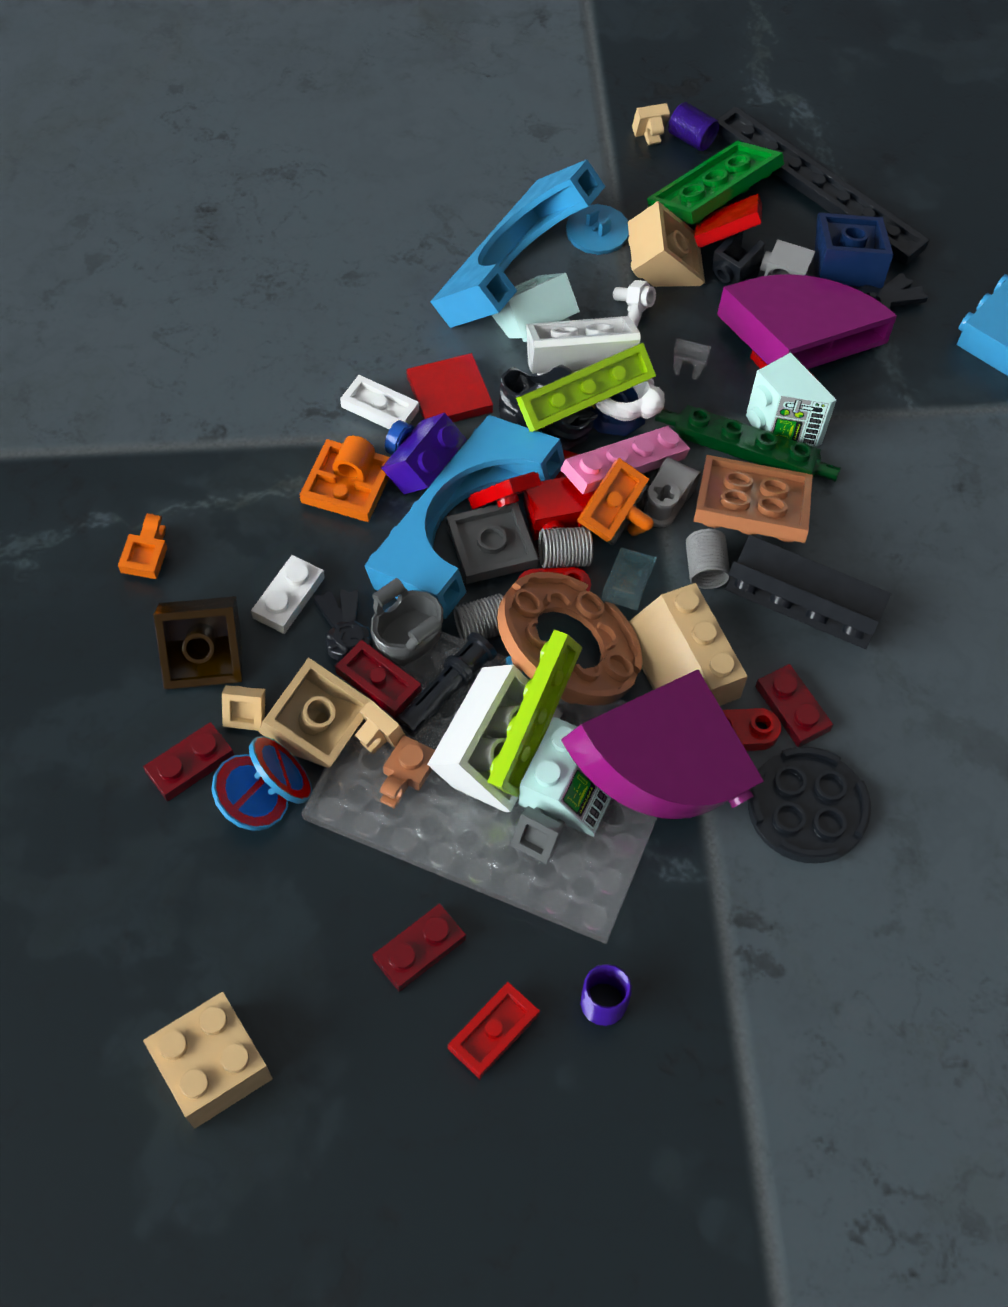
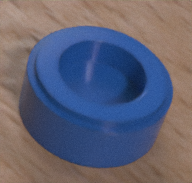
M402 420L396 421L386 436L385 451L392 455L411 433L414 426Z

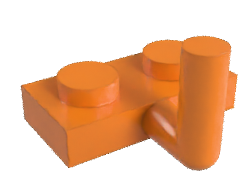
M618 458L612 464L577 519V522L606 542L612 540L625 518L631 521L627 529L632 536H637L650 530L654 525L653 519L634 506L649 478L621 458Z

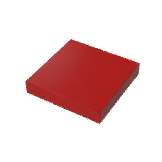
M759 193L713 211L705 216L701 222L696 223L694 238L697 246L701 248L760 225L762 222V201Z
M472 353L406 369L407 379L415 400L419 402V410L423 420L445 412L452 422H457L493 412L492 400Z

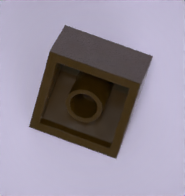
M236 596L158 604L153 616L164 689L242 682L241 631Z

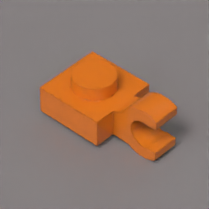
M147 513L140 536L128 535L118 563L121 573L151 579L158 578L168 548L165 540H163L166 526L160 525L162 516Z

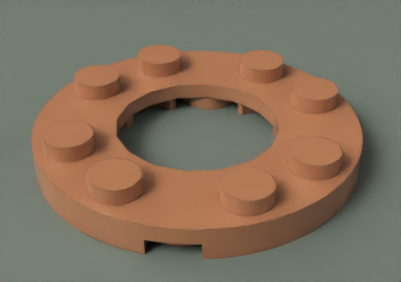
M536 572L519 578L502 598L497 614L498 630L503 644L511 656L513 665L532 679L540 662L541 649L547 642L539 638L536 627L538 617L542 613L553 611L567 614L580 621L591 631L598 642L601 657L599 664L595 667L583 669L580 664L574 666L561 699L569 704L577 703L598 706L610 704L622 698L635 684L637 674L642 669V651L639 640L623 613L608 598L603 603L596 594L586 591L588 584L573 577L553 572Z

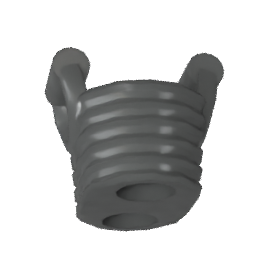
M395 578L372 594L375 614L371 621V634L376 651L395 665H407L425 654L439 642L443 623V607L436 597L425 591H408L398 578ZM398 596L397 600L391 607L385 610L383 609V606L385 604H387L388 602H390Z

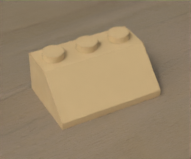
M696 583L660 595L629 621L640 643L642 669L653 690L698 669L720 706L741 698L748 676Z

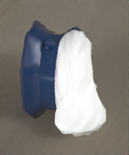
M652 378L589 406L591 411L598 414L593 426L599 433L626 436L644 425L645 418L648 419L661 413L664 408L665 394L659 387L654 386Z

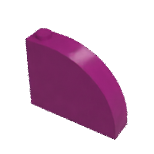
M791 274L762 276L723 287L717 313L767 365L792 353L806 369L888 343L897 317L884 304L855 288L824 278Z
M698 669L579 725L561 739L574 762L598 788L622 805L649 816L665 819L692 818L708 813L727 802L730 803L732 808H735L754 797L750 789L764 782Z

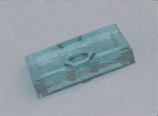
M620 548L603 589L601 600L638 610L652 574L656 557Z

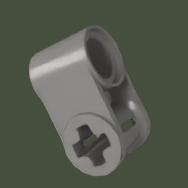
M669 457L664 460L657 476L648 488V501L643 510L645 514L653 519L654 527L663 528L674 522L684 503L692 496L700 479V471Z

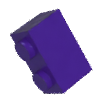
M445 412L421 420L381 469L403 494L429 488L467 439Z

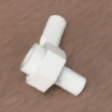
M635 280L628 288L615 287L613 299L627 302L628 316L637 327L642 312L654 305L656 291L654 287H650L647 281Z

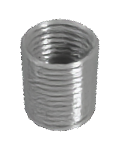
M586 527L542 528L538 538L541 566L543 568L590 566L593 559L591 531Z
M711 528L700 529L691 533L686 539L691 584L696 583L698 588L714 589L726 584L730 579L728 575L730 568L724 533Z
M502 594L491 595V597H484L483 599H477L469 603L466 602V604H459V606L454 607L456 626L464 644L467 643L466 638L471 632H476L485 639H491V637L494 638L500 635L497 614L500 602L504 597Z

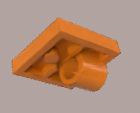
M348 436L343 443L326 439L299 494L301 503L369 522L389 479L381 467L390 457L375 453L373 445L359 436Z

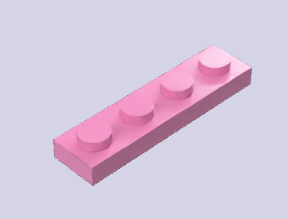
M665 426L567 458L561 467V471L582 494L597 490L612 464L618 458H621L643 474L660 468L667 457L676 461L685 459L690 448L669 426Z

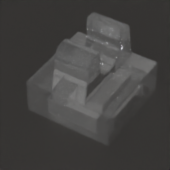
M677 338L673 351L674 373L679 375L682 366L690 363L694 366L692 378L698 379L704 367L708 365L711 346Z

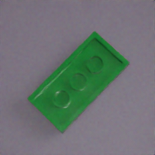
M736 141L648 197V206L650 207L659 201L682 221L688 224L699 223L705 216L725 206L728 201L748 191L752 185L761 179L769 177L772 172L783 166V153Z

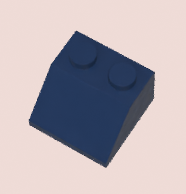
M818 213L814 255L816 277L858 288L864 285L882 288L893 257L883 217Z

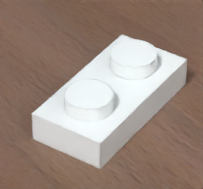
M361 375L357 376L340 398L342 408L389 430L398 420L410 424L419 412L418 401Z
M291 555L252 608L253 619L285 634L324 580V570Z

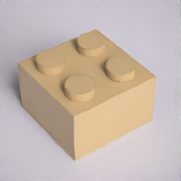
M223 991L143 1040L185 1118L194 1129L273 1079Z

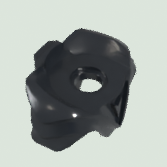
M559 365L543 375L530 376L515 367L509 368L501 376L499 414L501 419L527 427L516 398L573 373L571 369L564 365ZM587 407L536 431L560 438L562 449L569 450L589 438V431L592 429L598 414Z

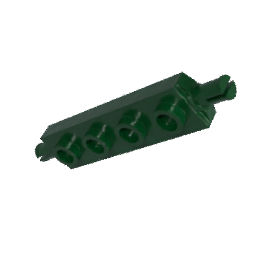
M687 405L680 413H676L663 408L661 413L656 414L655 417L656 422L673 426L674 431L682 439L755 464L812 474L813 478L815 475L834 482H836L841 467L821 462V449L708 412L705 409Z

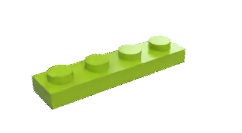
M640 343L517 397L516 400L529 432H533L655 377L656 374L644 343Z
M554 630L550 640L542 647L539 665L533 678L527 682L524 688V699L517 715L509 722L504 745L500 754L496 755L491 763L490 777L487 782L517 798L520 783L548 729L582 650V647L568 634Z

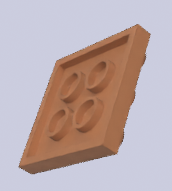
M706 455L693 522L703 523L711 528L724 527L739 530L747 535L760 534L775 537L784 542L796 541L805 543L809 531L813 475Z

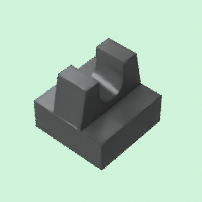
M527 806L520 816L510 845L547 865L554 855L565 822L559 818L557 820L543 814V810L538 807L533 809Z

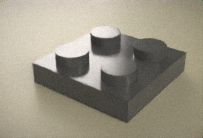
M518 502L498 508V505L446 516L447 528L466 584L538 567V557Z

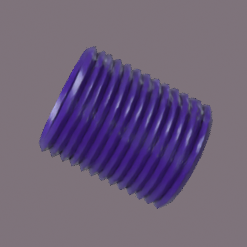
M688 102L681 103L675 109L668 124L670 134L699 151L706 150L712 144L719 130L717 119Z
M611 964L599 965L589 971L584 980L580 1001L582 1012L588 1020L596 1025L608 1026L622 1019L632 991L630 978L625 971ZM598 984H609L619 991L623 1001L612 1007L601 1006L591 998L589 989Z

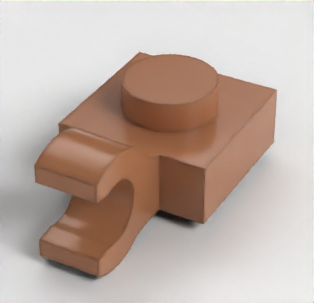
M403 735L383 766L384 774L388 777L380 788V793L383 794L380 802L395 809L408 786L420 791L433 770L427 764L435 750Z

